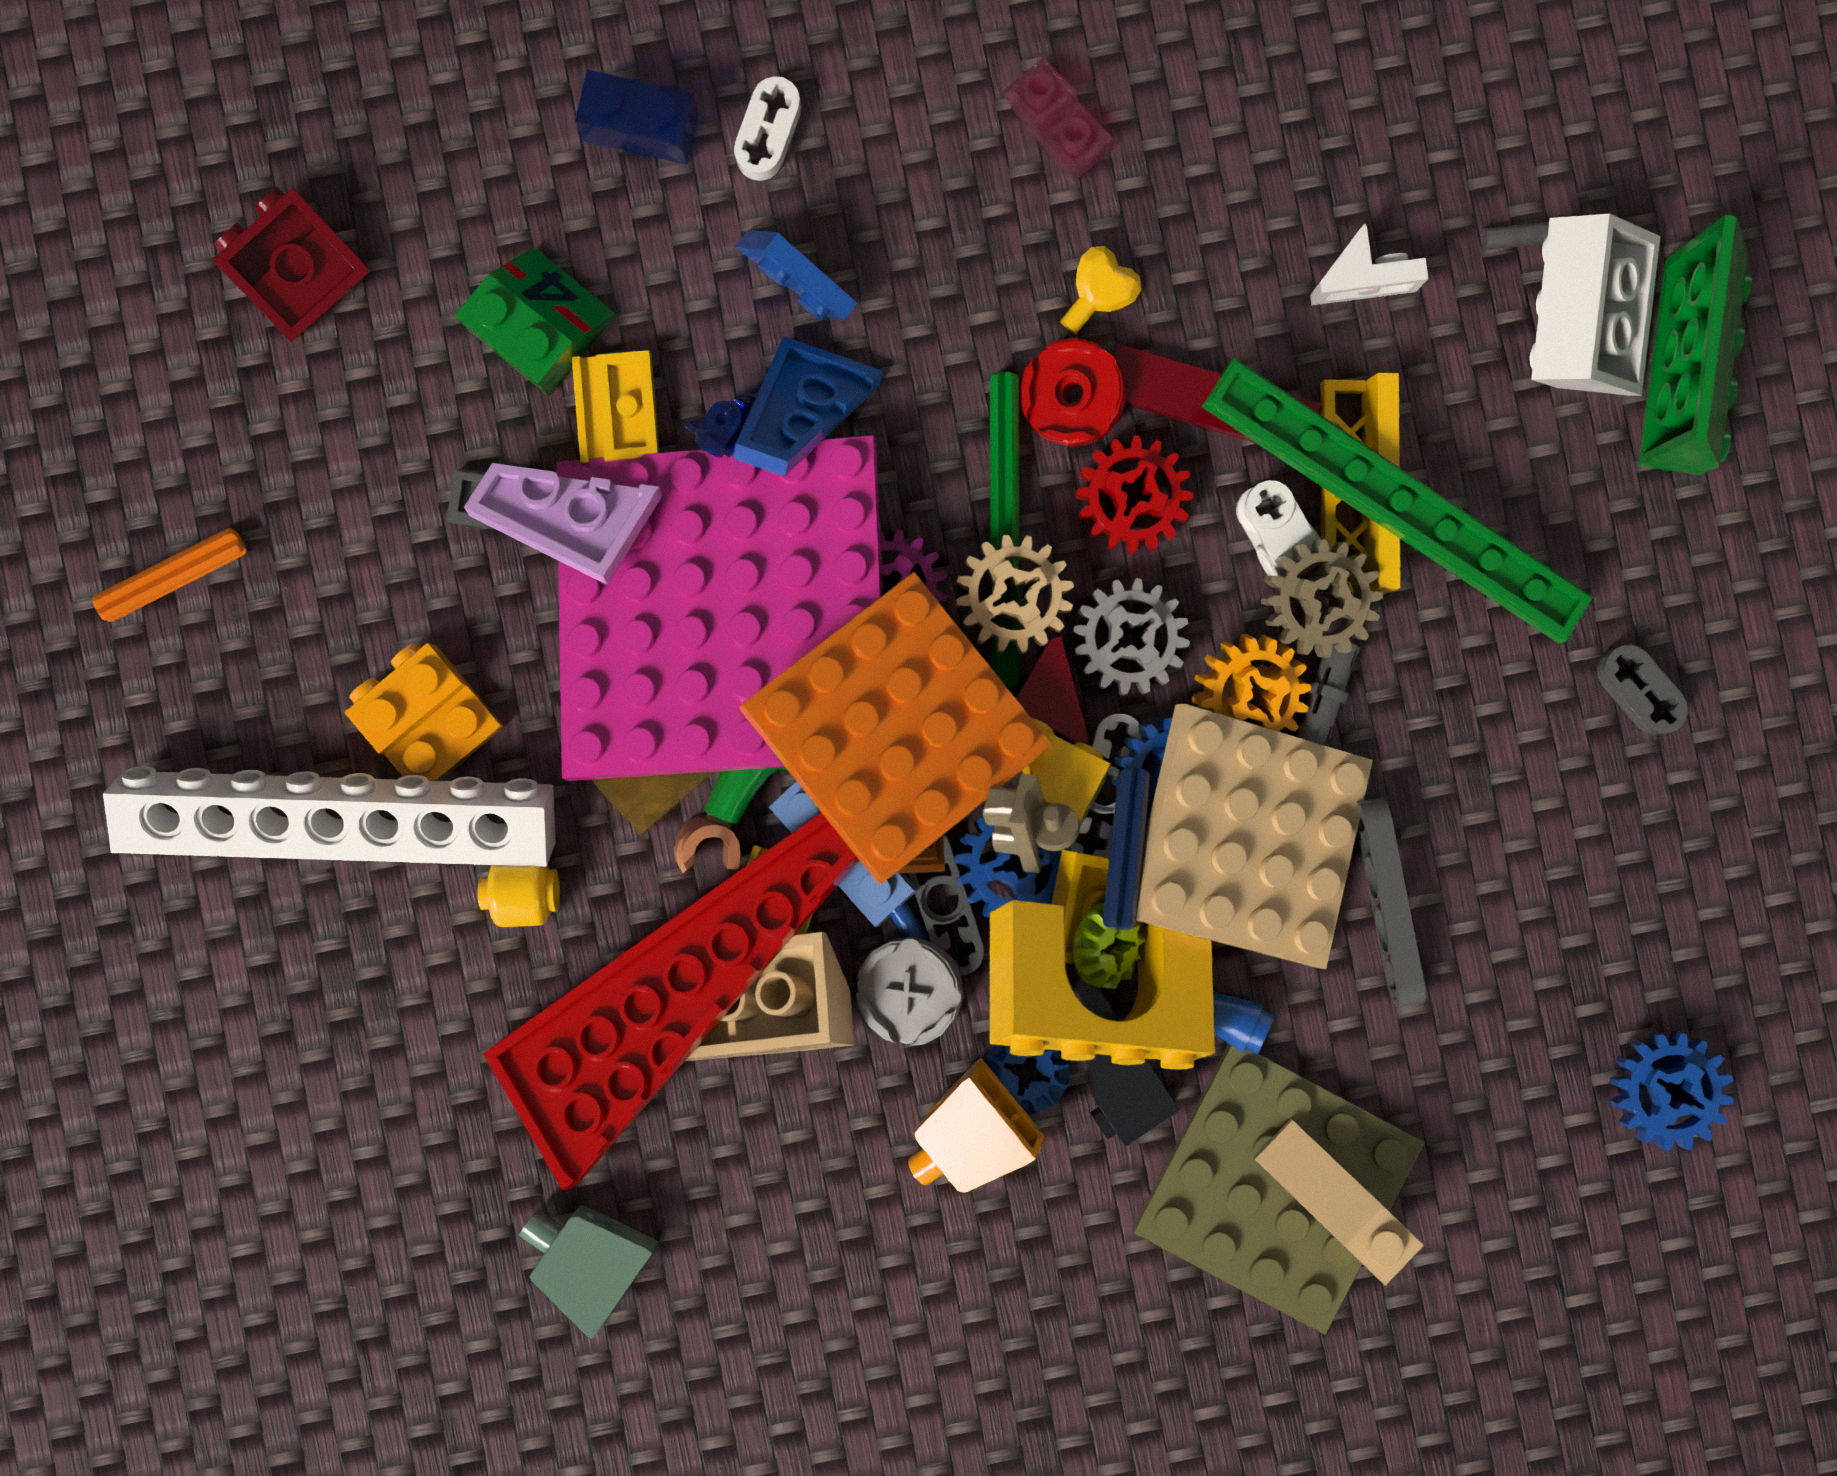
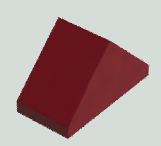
M1061 636L1052 638L1045 645L1015 699L1031 718L1047 724L1053 729L1056 736L1073 745L1075 742L1086 743L1089 739Z

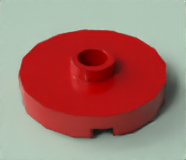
M1080 338L1057 340L1046 346V350L1042 351L1037 358L1034 357L1025 368L1019 388L1021 409L1032 428L1050 442L1067 447L1092 444L1107 435L1122 416L1127 400L1125 375L1116 358L1095 342ZM1076 385L1082 386V398L1076 403H1070L1067 398L1069 390Z

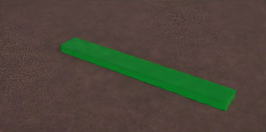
M1236 358L1229 361L1201 406L1558 644L1567 642L1593 599L1592 595Z

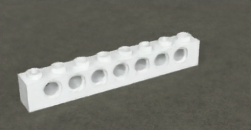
M139 766L122 771L103 793L111 853L547 867L556 843L553 785L537 784L536 781L525 778L513 779L507 783L483 782L476 777H460L452 781H429L421 775H408L395 780L374 779L369 774L355 773L343 778L319 777L317 773L307 771L293 773L289 776H269L259 770H244L235 774H211L209 770L203 768H191L175 773L156 772L152 767ZM163 803L172 806L177 813L169 811ZM217 805L227 808L232 815L223 813ZM270 807L281 809L287 817L277 815ZM324 808L336 811L342 819L331 817ZM378 810L390 812L397 820L385 819L379 814ZM431 812L443 813L452 822H442L436 819ZM485 814H496L503 818L506 823H494Z

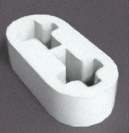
M773 76L765 78L757 85L753 91L735 141L734 152L738 168L745 176L752 180L762 181L770 179L778 173L800 117L801 103L798 90L791 81L784 77ZM777 93L784 94L785 102L789 109L780 108L777 111L773 124L767 122L769 109L764 100H774ZM762 135H768L766 146L768 154L772 156L771 159L761 158L758 165L751 164L750 154L746 151L747 148L756 149L759 146Z

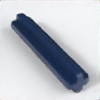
M1136 767L1124 768L1118 774L1103 915L1104 926L1114 930H1130L1136 925L1151 778L1149 771Z

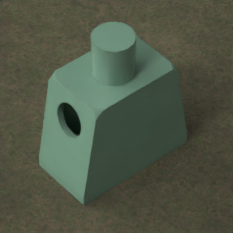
M582 1205L575 1210L565 1226L537 1208L519 1234L521 1238L544 1253V1256L529 1276L532 1282L591 1339L597 1334L659 1243L642 1232Z

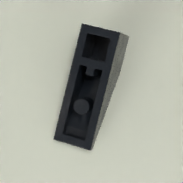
M1076 974L1078 1000L1083 1006L1103 1019L1121 1022L1099 988L1089 985L1079 974ZM1095 1054L1094 1059L1086 1060L1090 1094L1098 1105L1090 1114L1107 1139L1117 1134L1126 1147L1179 1111V1108L1146 1059L1145 1063L1138 1065L1113 1064L1111 1062V1055Z

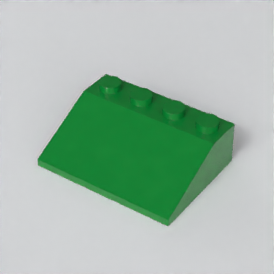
M1724 215L1665 259L1638 466L1702 475L1720 467L1721 462L1725 460L1728 454L1731 436L1730 432L1725 430L1727 411L1734 404L1738 388L1737 379L1732 377L1734 359L1742 349L1745 336L1743 325H1739L1741 306L1749 296L1752 283L1751 274L1746 272L1748 251L1737 216Z

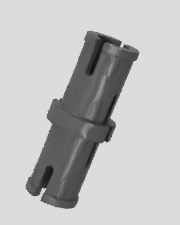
M1351 643L1352 651L1340 653L1332 646L1331 657H1322L1314 682H1308L1311 684V690L1306 692V694L1310 695L1307 702L1309 708L1303 714L1295 737L1329 747L1328 742L1340 706L1347 705L1349 694L1345 690L1356 656L1360 652V647Z

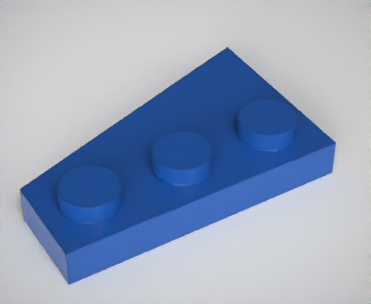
M783 336L738 437L733 459L786 476L880 386L884 371Z

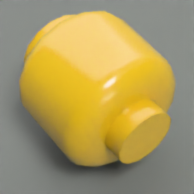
M491 865L488 877L479 878L478 903L480 909L489 910L494 924L499 927L544 925L548 921L551 912H558L560 884L557 869H549L548 865L547 867Z

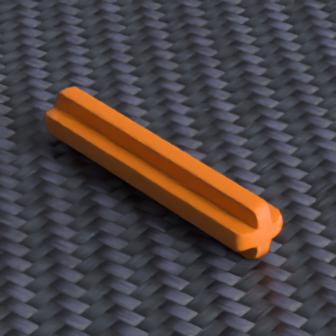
M226 528L96 594L93 597L94 607L103 620L113 622L244 556L247 552L245 544L236 530Z

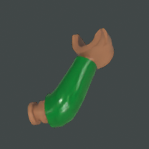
M786 767L720 772L703 809L708 814L691 818L685 822L678 832L674 846L675 861L683 874L696 863L694 856L698 844L709 837H718L723 840V864L727 869L739 870L740 845L734 832L731 830L732 823H739L747 807L768 777L777 770H787Z

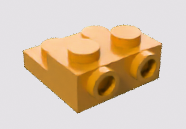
M412 643L402 649L391 660L395 670L380 683L375 677H372L359 685L349 696L354 704L344 712L378 754H384L402 776L421 775L429 781H441L505 727L436 645L426 643L421 648L417 643Z

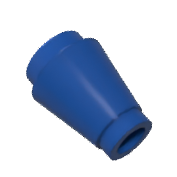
M1213 991L1214 1034L1241 1053L1245 1049L1256 1054L1259 1053L1275 1015L1263 1010L1265 1004Z

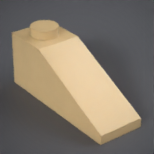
M1292 1119L1253 1157L1385 1286L1424 1246Z

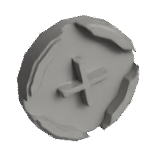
M918 937L894 938L871 952L860 966L857 977L859 979L857 984L858 992L856 993L857 1006L864 1020L879 1036L894 1043L902 1042L911 1045H924L941 1036L959 1015L964 997L961 974L951 956L937 944Z

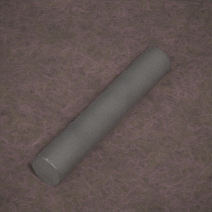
M1549 222L1484 228L1482 230L1483 249L1543 244L1548 236Z

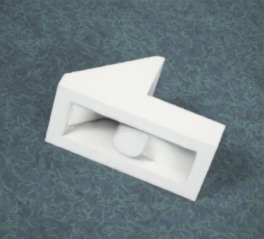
M1363 224L1311 293V305L1416 292L1428 280L1426 258L1408 260L1407 253H1394L1381 256L1375 260L1376 264H1372L1367 225Z

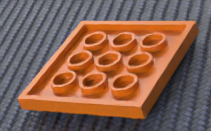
M915 572L743 702L739 707L740 711L879 885L888 880L987 799L990 786L1002 787L1053 746Z

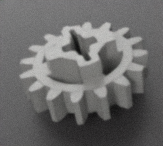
M1136 578L1130 587V591H1124L1123 585L1118 579L1111 583V596L1107 597L1099 589L1092 593V598L1097 605L1095 609L1084 605L1080 607L1078 613L1087 620L1086 625L1074 626L1072 634L1084 638V644L1074 649L1073 654L1080 657L1088 656L1090 662L1082 671L1085 676L1092 674L1096 670L1102 674L1099 688L1105 689L1112 681L1118 682L1119 695L1125 696L1128 694L1131 684L1136 683L1138 690L1143 695L1150 692V678L1153 677L1162 686L1170 681L1168 674L1164 670L1166 666L1174 669L1182 667L1184 662L1174 653L1175 650L1189 647L1190 641L1178 637L1177 630H1180L1189 623L1187 618H1173L1171 612L1179 604L1177 599L1170 600L1165 604L1159 600L1162 586L1157 585L1148 594L1143 592L1142 579ZM1119 603H1139L1151 610L1144 615L1127 613ZM1101 617L1103 624L1108 630L1106 644L1097 650L1095 630ZM1146 622L1149 623V627L1141 632L1143 635L1137 640L1138 645L1141 647L1140 650L1133 645H1129L1125 649L1123 647L1115 653L1111 651L1123 636V631L1120 628L1121 625L1131 630L1135 627L1139 628ZM1163 624L1165 646L1161 657H1159V652L1154 647L1156 629ZM1116 660L1133 661L1138 668L1142 669V672L1126 673L1116 670L1110 665Z

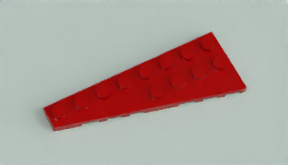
M822 812L483 1053L562 1190L571 1189L585 1177L859 861L858 857Z

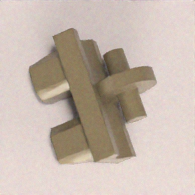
M1021 774L1017 789L990 786L983 816L986 825H994L992 839L995 852L1019 855L1024 871L1040 873L1042 863L1038 853L1039 846L1049 851H1060L1068 848L1076 841L1079 835L1080 824L1075 811L1069 806L1060 803L1046 805L1038 775Z

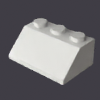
M1612 214L1550 218L1548 236L1545 238L1542 247V257L1545 264L1542 289L1539 291L1536 299L1538 325L1536 342L1530 352L1531 380L1562 389L1642 396L1661 236Z

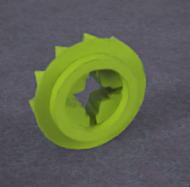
M1102 902L1093 907L1082 919L1074 939L1073 958L1078 974L1086 983L1098 988L1116 989L1120 980L1132 979V964L1143 961L1138 955V948L1147 938L1138 931L1142 923L1136 921V925L1130 930H1114L1105 927L1103 924L1105 902ZM1115 938L1118 939L1117 947L1111 949L1110 955L1101 952L1102 949L1107 948V945L1114 943Z

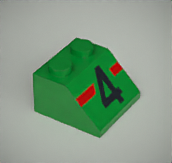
M532 247L489 273L454 316L469 332L546 395L550 396L572 370V357L580 356L582 358L616 317V314L535 247Z

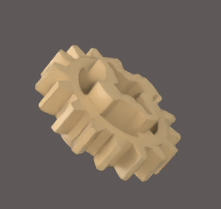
M1003 535L1000 549L997 551L986 541L980 547L984 559L980 561L969 556L964 563L973 573L972 576H958L956 581L957 586L967 590V595L956 599L955 605L957 608H969L971 613L963 621V627L968 628L977 624L982 629L978 635L977 642L982 644L992 636L997 639L996 650L999 653L1004 652L1009 642H1015L1019 654L1027 652L1028 639L1033 638L1040 647L1046 645L1048 638L1044 629L1048 628L1059 633L1063 629L1064 624L1056 617L1057 612L1069 613L1073 607V604L1061 599L1062 594L1074 587L1072 581H1060L1058 577L1067 564L1065 561L1051 564L1047 560L1052 549L1048 544L1038 553L1031 550V536L1026 535L1020 547H1013L1010 536ZM1009 560H1022L1035 566L1036 569L1031 572L1015 569ZM987 571L993 586L990 596L979 603V583L981 577ZM1009 582L1013 588H1018L1021 585L1025 587L1030 583H1034L1021 599L1022 607H1019L1015 601L1007 604L1004 602L997 607L993 606L998 603L1007 590L1005 583ZM1048 586L1050 593L1049 605L1045 615L1041 618L1039 615L1041 612L1037 608L1036 602L1039 592ZM997 617L1015 620L1022 630L1005 629L994 624L992 620Z

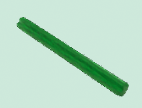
M998 372L990 377V544L996 551L1000 549L1003 535H1009L1013 542V547H1019V377L1016 373ZM1010 559L1009 562L1013 568L1019 569V560ZM990 581V594H991V590H992V586H993V584H992L991 581ZM1009 582L1005 583L1007 590L998 603L993 606L997 607L1004 602L1007 604L1015 601L1020 607V587L1013 588ZM997 617L992 620L999 627L1009 630H1020L1015 620L1004 617ZM990 636V667L1008 690L1016 689L1020 684V654L1015 642H1009L1004 652L999 653L996 650L997 639Z

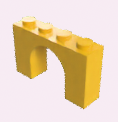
M1012 900L990 912V1044L1010 1046V1053L1018 1056L1044 1054V1049L1060 1050L1061 1058L1065 1060H1091L1095 1058V1054L1111 1055V1062L1118 1065L1145 1063V1058L1161 1060V1068L1165 1069L1193 1068L1194 1060L1215 1053L1211 940L1150 924L1139 928L1138 931L1147 939L1138 948V955L1143 961L1137 962L1138 990L1136 1000L1130 1013L1122 1022L1110 1021L1093 1014L1084 1007L1069 985L1064 961V906Z

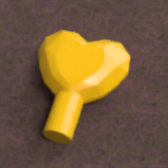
M1106 246L1091 247L1081 256L1077 268L1076 287L1079 298L1060 320L1061 324L1076 335L1095 311L1111 312L1133 303L1141 291L1140 276L1131 268L1119 266L1114 253Z

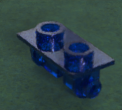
M744 394L732 401L717 402L711 406L706 416L687 421L684 427L697 435L694 441L700 448L713 456L722 458L723 455H726L730 458L734 454L736 442L756 398L752 395Z

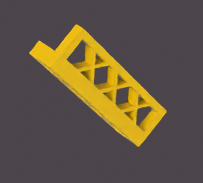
M1377 373L1368 380H1323L1320 383V415L1399 467V373ZM1335 394H1361L1362 416L1351 428L1335 413ZM1361 426L1362 440L1355 434ZM1321 487V539H1327L1329 551L1336 543L1337 534L1343 542L1349 544L1348 547L1354 553H1364L1367 556L1363 564V572H1378L1379 577L1369 583L1370 591L1386 594L1400 589V538L1364 514H1362V522L1350 534L1336 519V505L1341 499ZM1361 533L1363 546L1356 540ZM1346 581L1351 594H1354L1351 582Z

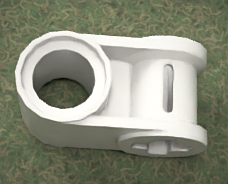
M1267 480L1258 483L1256 486L1246 490L1237 502L1236 514L1238 520L1253 544L1258 559L1268 576H1280L1282 571L1275 563L1278 557L1286 556L1295 560L1292 546L1305 544L1311 551L1313 540L1320 539L1314 528L1306 520L1292 492L1286 485L1278 481ZM1270 498L1275 508L1271 509L1268 512L1269 514L1260 516L1255 507L1262 501ZM1321 562L1309 565L1298 574L1297 578L1321 565Z

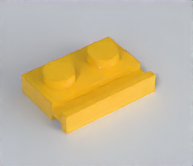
M650 351L599 354L596 357L580 358V356L572 357L580 463L587 464L589 459L604 458L606 462L641 458L644 454L660 453L652 355Z

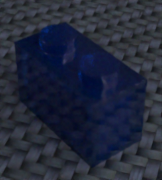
M587 70L575 123L584 142L687 165L699 113L693 93Z

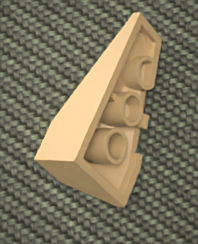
M817 932L794 935L685 1061L798 1052L855 1045L851 991L827 934Z

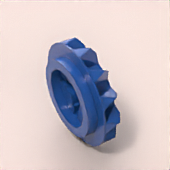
M993 1044L986 1055L985 1063L1027 1114L1036 1115L1056 1105L1068 1087L1069 1061L1061 1058L1060 1050L1044 1049V1054L1034 1056L1036 1059L1035 1068L1042 1072L1044 1076L1049 1077L1048 1081L1041 1078L1040 1080L1030 1079L1027 1087L1024 1086L1022 1093H1018L1020 1088L1018 1084L1019 1076L1012 1072L1011 1068L1004 1065L1005 1063L1014 1065V1063L1024 1064L1027 1057L1030 1056L1013 1055L1010 1053V1046Z

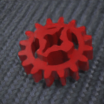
M1140 436L1133 437L1129 449H1124L1120 441L1114 439L1110 443L1111 455L1106 456L1103 452L1096 450L1091 458L1097 469L1083 467L1079 475L1080 478L1089 483V487L1078 488L1075 492L1076 499L1088 502V506L1079 512V520L1093 518L1095 525L1089 535L1091 538H1094L1103 532L1109 536L1106 549L1112 550L1119 541L1126 542L1128 555H1134L1139 542L1144 541L1147 549L1152 552L1158 548V534L1169 541L1177 535L1174 527L1171 525V521L1184 524L1189 517V514L1179 508V505L1188 503L1193 499L1192 492L1181 490L1180 485L1190 477L1189 471L1177 473L1174 471L1173 466L1179 455L1175 452L1165 459L1159 455L1161 442L1158 440L1151 445L1149 450L1142 449ZM1123 462H1138L1134 470L1123 474L1113 470L1112 472L1108 471L1115 465ZM1156 471L1163 477L1167 485L1169 498L1168 495L1159 491L1154 478ZM1142 475L1143 481L1140 485L1142 488L1140 497L1146 501L1140 500L1125 516L1124 512L1128 505L1126 504L1128 495L1121 491V489L1128 491ZM1099 493H1101L1100 496L1109 499L1114 513L1112 520L1108 519L1101 508ZM1143 517L1160 520L1155 525L1146 529L1129 530L1133 521Z

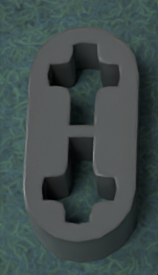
M1634 645L1614 647L1601 656L1597 665V676L1600 683L1639 729L1645 733L1656 735L1672 733L1684 724L1688 714L1687 701L1647 652ZM1616 659L1620 661L1631 659L1635 665L1631 668L1630 673L1640 686L1637 687L1629 678L1621 680L1616 678L1614 674L1620 668L1615 661ZM1646 693L1655 702L1663 700L1668 702L1669 706L1664 711L1668 718L1667 721L1664 719L1653 721L1649 715L1653 713L1655 708L1645 696Z

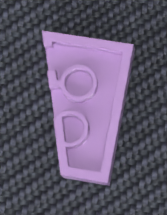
M492 463L465 504L464 509L470 517L608 585L663 495L659 486L640 484L639 488L615 485L610 479L591 477L590 481L559 477L553 471Z

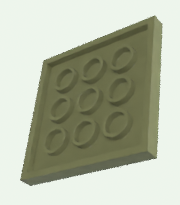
M1228 1043L1138 1215L1132 1231L1138 1236L1326 1335L1362 1263L1253 1157L1292 1119L1376 1200L1390 1211L1425 1142L1270 1059L1247 1049L1241 1053Z

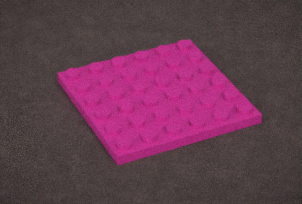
M874 436L824 439L786 476L733 459L735 447L644 454L641 458L606 462L604 458L589 459L587 464H581L580 460L556 462V470L559 477L590 481L591 477L610 479L615 485L639 488L640 484L659 486L663 495L608 585L558 561L563 779L577 781L785 767L740 711L739 707L743 702L883 596L877 450Z

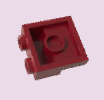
M277 186L253 207L261 215L246 230L237 222L213 243L221 252L212 261L290 342H293L368 274L370 269L294 187L284 194Z

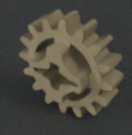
M1327 539L1313 540L1311 551L1305 544H1296L1292 546L1295 560L1286 556L1278 557L1275 560L1278 568L1282 571L1280 576H1265L1264 582L1274 588V594L1261 598V604L1274 606L1275 614L1271 615L1265 622L1267 626L1282 625L1284 629L1277 639L1281 644H1289L1297 639L1296 653L1308 655L1314 646L1317 657H1331L1332 646L1340 653H1348L1352 651L1350 637L1357 640H1367L1369 637L1366 629L1362 626L1365 621H1379L1380 615L1370 609L1371 602L1383 599V593L1370 591L1369 583L1379 577L1377 571L1363 572L1361 570L1367 558L1364 553H1355L1347 557L1348 543L1336 542L1330 551ZM1321 562V565L1315 568L1313 576L1306 579L1297 578L1303 569L1311 564ZM1347 578L1351 582L1354 597L1352 596L1351 591L1347 585ZM1316 590H1323L1322 595L1329 598L1327 607H1321V602L1314 599ZM1289 599L1292 600L1298 613L1297 620L1292 614ZM1339 618L1347 619L1340 628L1323 635L1324 631L1329 630L1331 622Z

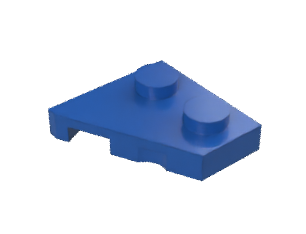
M747 230L735 246L740 252L754 261L758 268L779 285L787 286L799 295L798 303L820 320H823L825 316L845 320L857 305L854 299L778 232Z

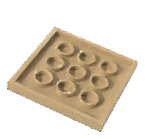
M1176 704L1144 838L1136 921L1299 964L1326 969L1360 820L1357 801L1364 800L1373 760L1188 704Z

